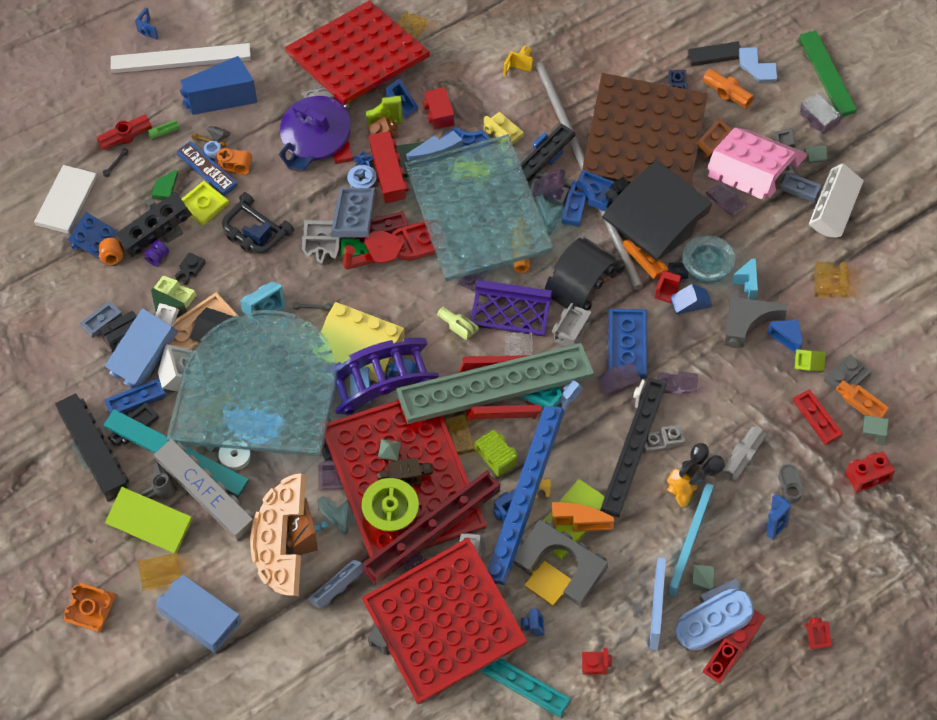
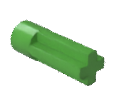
M173 120L149 129L148 134L150 139L153 140L180 130L177 120Z

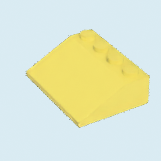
M335 302L325 320L312 358L331 366L338 362L344 363L350 359L349 355L369 346L393 340V343L403 342V338H405L404 328ZM393 357L379 360L384 375L387 374L390 368L387 365L389 362L392 363ZM373 364L364 366L370 368V380L379 383Z

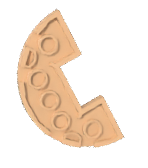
M305 474L289 476L281 480V483L276 488L269 490L262 500L264 503L260 511L255 513L250 535L251 556L259 570L257 572L258 575L275 592L289 596H299L301 555H285L288 516L304 515Z

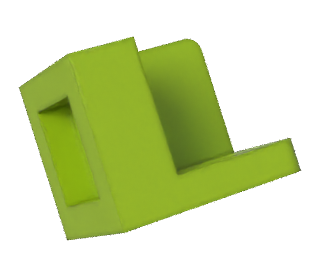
M796 349L795 369L824 371L826 352Z

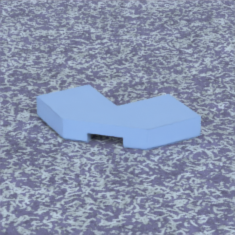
M757 47L739 48V61L742 69L748 71L758 82H776V63H758Z

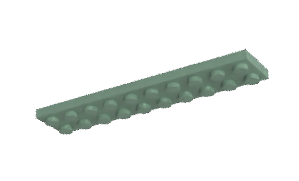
M579 343L396 388V393L407 424L570 384L573 380L578 382L594 378V372L582 344Z

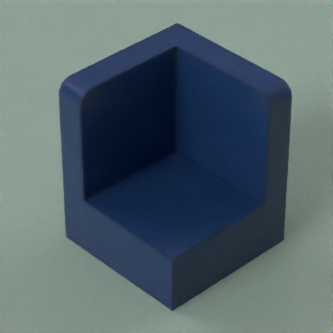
M266 222L261 227L254 224L251 228L246 226L242 228L243 235L250 237L258 246L265 245L273 236L271 225Z

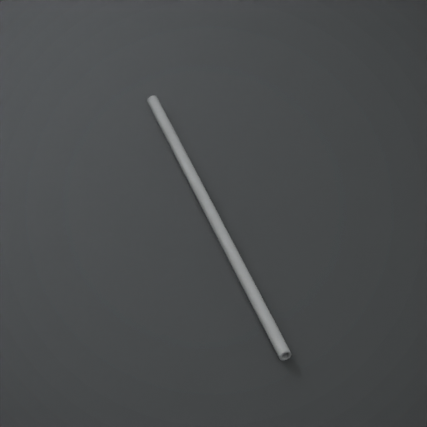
M542 61L535 64L560 123L573 130ZM575 136L569 143L582 170L585 155ZM599 209L601 215L603 216L605 211ZM604 220L618 254L624 262L626 272L634 289H641L643 287L630 255L623 246V240L619 231Z

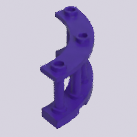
M403 338V342L393 343V340L381 342L349 355V360L344 363L338 362L323 375L325 382L336 383L343 402L335 410V413L352 415L369 401L396 391V388L438 378V373L427 372L421 356V351L428 345L426 339ZM413 355L419 373L407 374L401 356ZM393 357L400 376L386 380L379 360ZM372 363L379 383L366 388L359 369ZM353 374L359 392L349 398L344 380Z

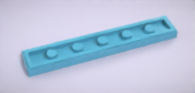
M707 483L704 487L669 586L668 593L671 596L676 597L711 499L714 485Z

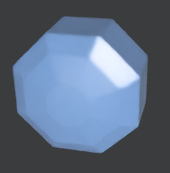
M209 141L204 145V154L210 159H216L217 152L222 149L221 145L217 141Z

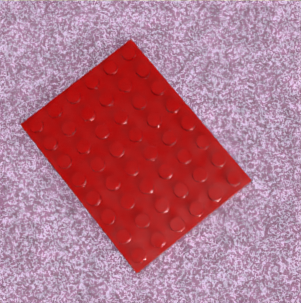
M396 400L320 425L369 558L469 484L442 416L407 424L400 401ZM381 439L401 442L398 461L418 457L419 465L431 463L433 467L431 475L421 476L422 484L411 486L416 492L419 502L415 519L407 527L394 532H386L375 528L366 520L362 511V499L365 491L369 486L378 481L377 473L383 470L388 471V462H393V460L378 458ZM480 508L476 509L425 549L460 538L461 534H471L486 529L487 525Z

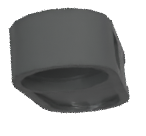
M785 464L780 468L778 474L784 498L790 503H796L801 500L803 494L800 476L794 465ZM796 489L799 494L797 496H790L788 490Z

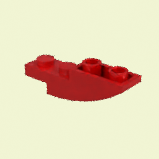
M754 610L752 619L746 626L724 638L702 673L721 684L746 651L766 617Z

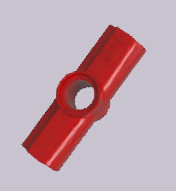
M145 114L129 122L119 121L114 129L96 136L102 150H107L119 143L128 144L132 142L134 136L152 129V125Z

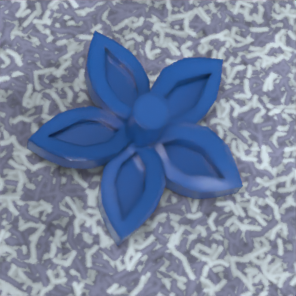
M362 151L360 156H354L353 160L357 162L356 166L367 165L370 167L369 163L373 161V156L366 155L365 151Z

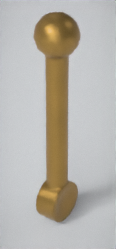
M193 133L191 135L192 139L194 140L200 139L206 142L215 141L209 138L199 136L197 133ZM217 141L221 145V148L226 147V142Z

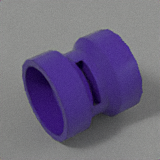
M155 240L151 245L152 248L144 253V258L150 264L159 266L162 258L166 257L170 251L164 243Z

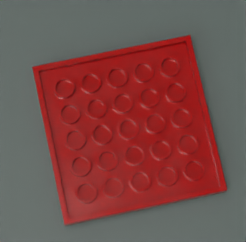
M370 0L285 47V52L343 105L430 57L429 50Z
M469 537L361 597L418 705L528 643Z

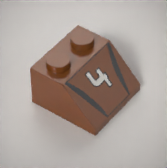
M307 498L304 500V515L288 516L287 532L289 533V538H286L288 549H293L294 555L318 551L316 532Z

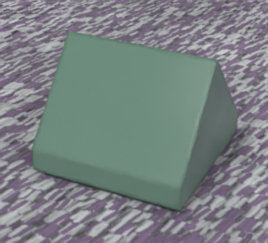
M826 145L805 147L809 163L827 161Z

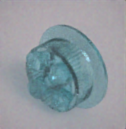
M700 236L691 240L685 246L682 260L694 281L702 284H714L720 282L723 277L731 272L735 264V254L732 247L723 239L715 236Z

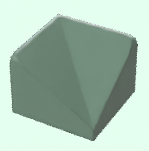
M694 565L692 590L710 591L713 589V566Z

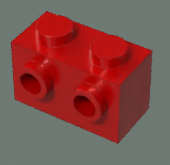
M445 87L425 91V99H422L424 110L428 111V123H432L434 130L454 126V112Z
M884 451L878 454L876 452L872 453L862 460H853L848 464L846 476L856 493L892 480L895 473Z

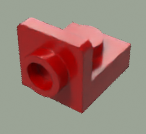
M822 617L810 618L809 623H804V627L807 628L810 649L832 646L828 621H822Z
M603 648V652H582V675H607L608 667H612V655H608V648Z

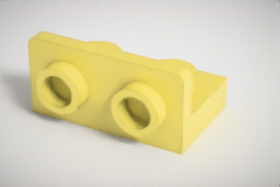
M500 112L492 118L484 117L485 131L488 134H492L500 144H504L507 148H510L524 137V132Z

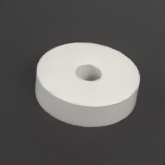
M241 440L225 442L219 450L220 462L224 467L232 471L245 468L251 459L248 445Z

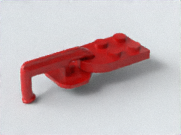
M434 218L398 228L392 234L385 231L370 233L369 237H365V245L369 253L352 258L355 249L352 246H346L343 267L346 270H350L375 262L379 264L391 262L396 258L412 261L449 251V245Z

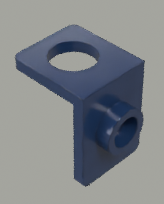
M289 142L279 153L287 168L291 170L305 171L314 160L313 156L297 158L293 153L288 160L286 158V151L291 150L294 152V147Z

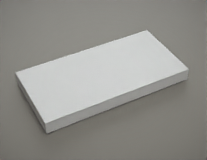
M63 165L34 221L35 225L69 234L97 179V174Z

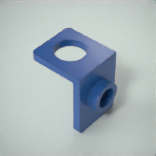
M145 7L135 20L137 31L144 36L157 40L156 27L148 24L150 14L148 8Z

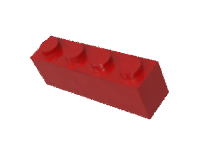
M390 131L369 135L370 149L385 204L406 199V192L409 189L407 181H403L402 178L405 177L403 166L399 167L401 159L399 152H395L397 148L395 138H391Z

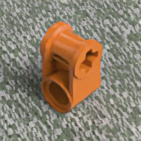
M222 148L217 152L218 166L223 171L242 175L249 173L253 158L250 152Z

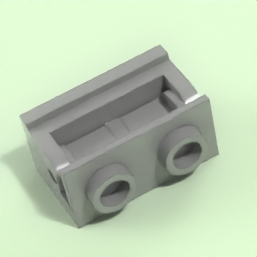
M571 303L568 309L565 308L563 310L561 321L553 327L554 342L565 347L578 344L591 323L592 312L579 307H574L573 309V303Z

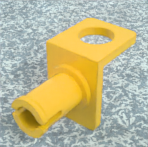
M523 46L519 53L512 51L509 53L504 62L503 76L506 77L511 67L531 72L533 58L530 57L532 49L529 46L526 51H524L526 46Z

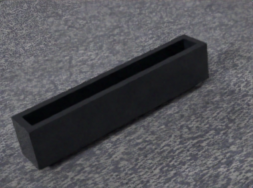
M75 393L55 403L59 415L107 502L116 498L121 487L128 489L127 484L130 482L125 472H120L119 468H121L118 459L116 457L112 458L111 453L113 451L109 443L103 442L104 435L101 429L95 428L94 424L96 421L92 413L88 414L86 412V409H88L86 402L83 398L79 399Z

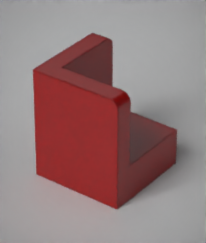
M663 271L656 287L655 299L672 304L670 298L678 292L681 276Z

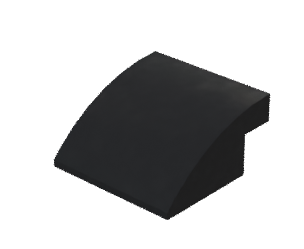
M657 160L620 193L605 211L602 218L654 260L658 261L692 237L697 221L709 214L713 203Z

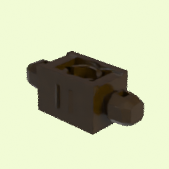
M418 457L388 462V471H379L377 473V480L395 478L408 483L410 486L422 484V475L425 477L433 473V467L431 463L419 465Z

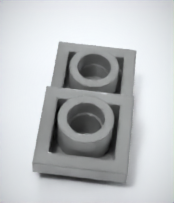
M681 426L661 427L660 431L650 432L644 453L664 451L684 444L685 439Z

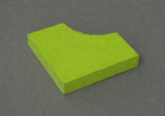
M401 96L382 98V102L378 107L366 111L367 127L384 116L395 121L396 124L403 123Z

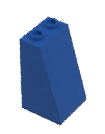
M239 56L180 80L182 86L180 92L184 98L182 100L186 110H190L192 115L257 103L254 80Z

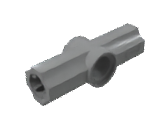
M752 426L742 442L739 441L731 458L722 470L727 479L737 481L746 466L751 465L757 450L766 438L767 434L763 429L758 426Z

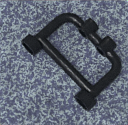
M243 192L239 196L240 201L222 220L223 229L227 232L226 237L231 242L240 241L239 246L245 252H248L250 249L256 253L268 252L285 235L290 236L295 231L288 221L284 220L277 226L252 208L251 205L254 203V199L247 192ZM241 210H244L262 224L266 222L271 225V230L276 234L265 245L258 246L250 237H245L236 227L230 226L229 222Z

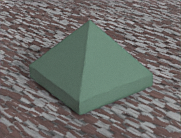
M381 439L378 458L398 461L401 442Z

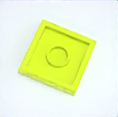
M205 181L201 182L182 198L193 214L191 217L202 226L229 205V200Z

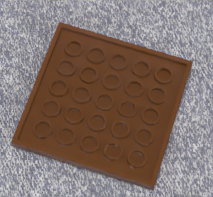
M602 73L582 169L612 181H617L624 177L630 184L638 175L658 160L691 186L698 144L696 143L700 139L708 94Z

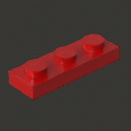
M810 389L793 398L794 404L825 446L842 437V431Z

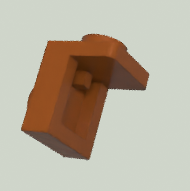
M386 116L368 126L370 135L390 131L393 137L397 138L399 136L397 124Z

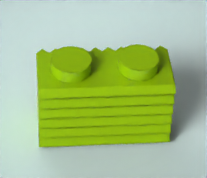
M493 429L475 441V450L498 477L517 465L518 453L513 447L507 445L506 439L501 433L498 434Z

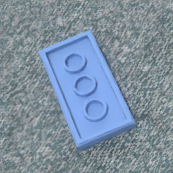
M661 557L657 558L649 647L650 650L657 651L661 630L666 558Z

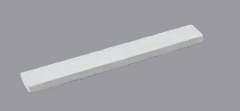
M250 43L111 56V72L121 73L219 64L236 56H239L241 61H251Z

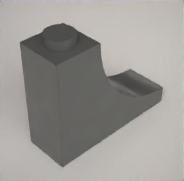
M730 297L724 345L733 348H743L749 333L760 324L774 320L785 321L788 304Z

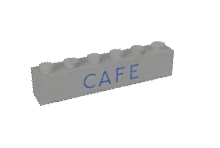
M172 439L169 440L154 454L156 461L238 541L252 528L253 514L247 508L243 510L239 506V500L234 495L229 496L225 492L227 489L219 481L216 483L212 479L213 475L206 468L202 469L198 466L200 464L193 455L189 457L185 453V447L180 442L175 443Z

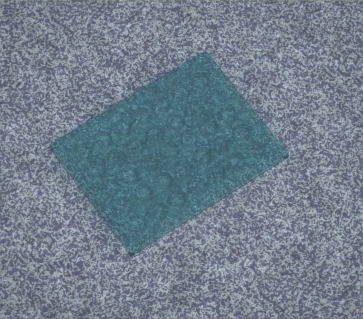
M509 134L404 163L446 282L553 251L552 243Z

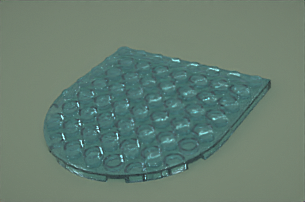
M252 311L248 315L234 316L210 330L201 339V343L195 351L192 350L180 382L166 437L167 442L172 439L175 443L180 442L186 445L321 456L337 379L336 363L328 341L310 322H306L297 318L294 314L283 311Z

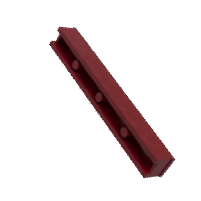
M486 470L363 563V572L376 586L500 492V483L496 482L490 475V472Z

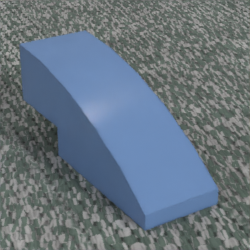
M454 131L440 140L433 136L406 154L407 165L409 167L423 166L450 158L463 151L462 139Z

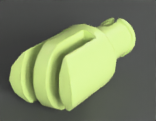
M445 306L437 313L438 317L449 324L450 330L466 341L479 329L476 324L462 314L455 315Z

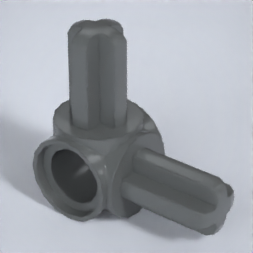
M156 462L152 467L155 475L151 482L152 486L138 494L149 499L156 496L159 498H170L176 493L177 487L172 482L170 474L166 473L165 469Z

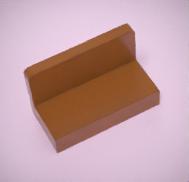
M720 118L696 143L706 153L702 157L703 161L732 131Z

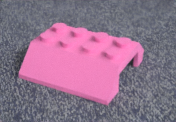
M734 128L714 149L707 168L710 171L708 177L764 200L766 196L770 198L776 191L775 180L789 164L798 167L807 157V153L751 130Z

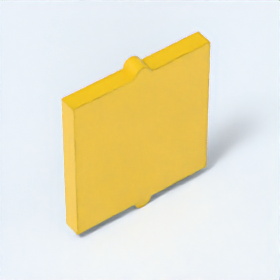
M544 561L536 571H533L531 578L524 587L554 606L560 597L564 596L563 591L571 581V578Z

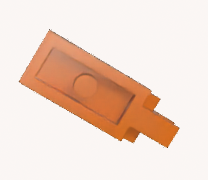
M842 380L835 389L848 404L863 415L883 418L889 410L887 405L859 385L855 386L852 384L850 386Z

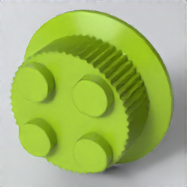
M385 478L376 481L368 487L362 499V511L366 520L375 528L386 532H394L407 527L415 519L419 508L418 497L414 489L408 483L395 478Z

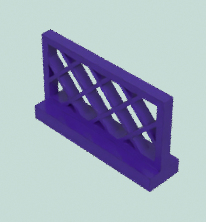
M477 280L470 321L481 328L545 337L552 290ZM479 296H487L490 302L482 306L479 303ZM500 299H506L509 304L501 309L496 302ZM522 301L528 307L519 312L515 304ZM494 304L498 312L489 316L485 309ZM537 304L546 305L545 310L539 315L533 308ZM512 307L517 314L508 319L504 311ZM531 310L536 317L527 322L523 314ZM480 312H483L487 317L483 322L475 321L476 315ZM500 314L506 320L501 325L493 321ZM520 317L525 324L521 327H515L511 322ZM539 320L542 324V330H534L530 324Z

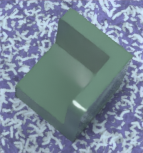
M865 415L862 423V433L876 436V444L884 445L887 437L888 419Z

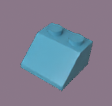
M275 282L262 285L257 291L246 295L240 300L242 311L254 326L286 307L283 288L281 284Z

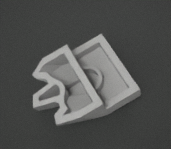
M304 220L302 250L308 257L316 253V261L321 265L326 254L336 259L341 237H331L333 221Z

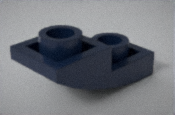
M668 70L669 86L688 90L686 70Z

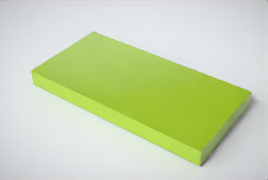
M578 479L559 502L580 504L600 510L605 496ZM552 510L543 520L544 523L545 521L552 523ZM554 525L555 529L560 533L564 531L572 536V540L576 543L587 532H573V525ZM564 550L550 551L561 560L569 553Z
M121 487L105 524L177 554L193 517Z

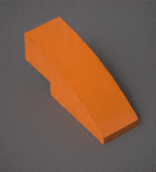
M552 502L553 525H573V532L614 529V517L600 510L580 504Z

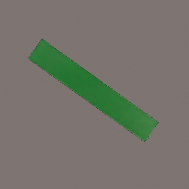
M817 31L800 34L799 39L839 118L855 114L857 109Z

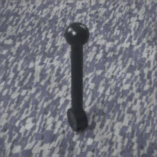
M122 149L121 154L113 164L103 171L104 177L110 176V171L124 155L128 154V149Z

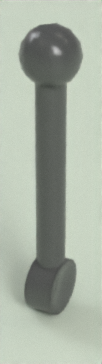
M296 301L293 303V308L295 310L300 308L331 310L332 305L330 303L325 305L300 304Z

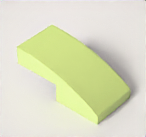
M162 276L154 287L183 302L186 309L197 295L195 290L181 286L177 280Z

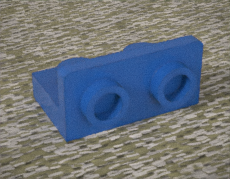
M777 494L772 498L771 511L768 514L769 521L767 523V536L772 540L788 525L791 510L789 501Z

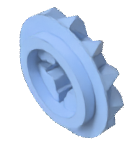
M367 165L355 166L348 173V182L351 187L372 188V185L376 183V172ZM365 174V179L359 182V178H362Z

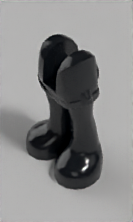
M697 443L691 449L690 460L682 463L679 476L683 478L685 475H689L691 477L689 484L695 485L704 481L707 475L720 473L725 467L724 459L719 455H713L703 467H700L709 455V448L704 443Z

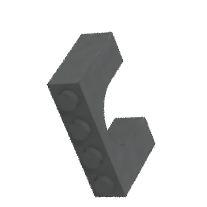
M539 519L517 551L513 563L531 575L540 560L548 552L564 550L571 553L578 562V568L563 593L565 598L582 607L608 569L607 559L599 553L593 554L590 552V548L584 543L579 542L578 544L574 542L572 536L564 531L560 533L549 521L544 523Z

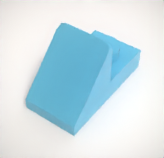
M751 259L734 274L732 283L734 285H744V291L748 293V299L756 300L758 292L756 259Z

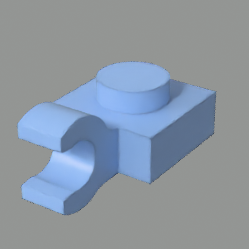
M573 380L563 389L560 403H562L561 408L566 411L569 403H572L583 390V387Z

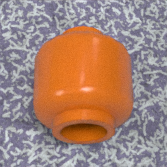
M115 238L102 240L99 244L100 260L107 265L118 264L123 258V245Z

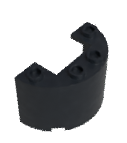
M583 237V239L578 238L563 252L556 262L553 277L549 276L545 290H552V300L567 309L573 303V309L574 307H579L588 311L593 304L592 294L594 291L602 287L607 276L614 279L617 274H621L625 265L622 259L586 237Z

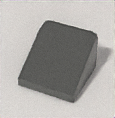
M375 626L368 636L369 646L387 655V644L379 629Z

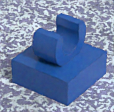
M538 609L529 610V617L521 618V627H525V631H532L536 636L545 635L544 616Z

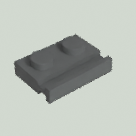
M850 354L824 378V382L834 390L842 380L850 386L852 384L857 386L871 375V370H867L861 362Z

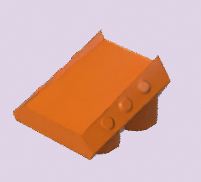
M79 583V585L72 589V601L65 609L63 621L101 632L117 594Z

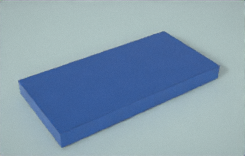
M609 309L608 377L647 378V309Z

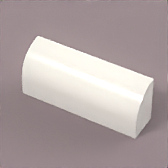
M844 163L830 170L809 222L813 229L828 237L842 236L864 181Z

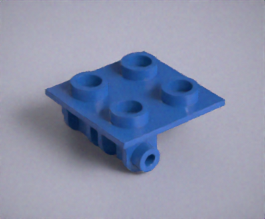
M85 211L68 241L71 242L72 249L77 250L81 248L100 259V242L106 238H113L117 230Z

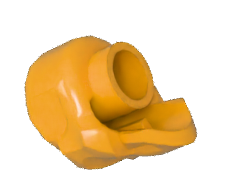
M673 469L667 479L669 484L667 490L676 495L675 499L681 507L686 508L693 497L694 491L697 489V484L690 485L691 477L689 475L681 478L679 476L680 470Z

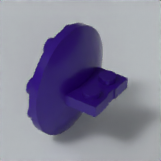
M311 96L295 102L286 111L280 124V136L284 146L289 142L294 147V152L288 151L297 158L313 156V161L326 159L340 151L346 144L351 132V120L347 110L340 102L327 96Z

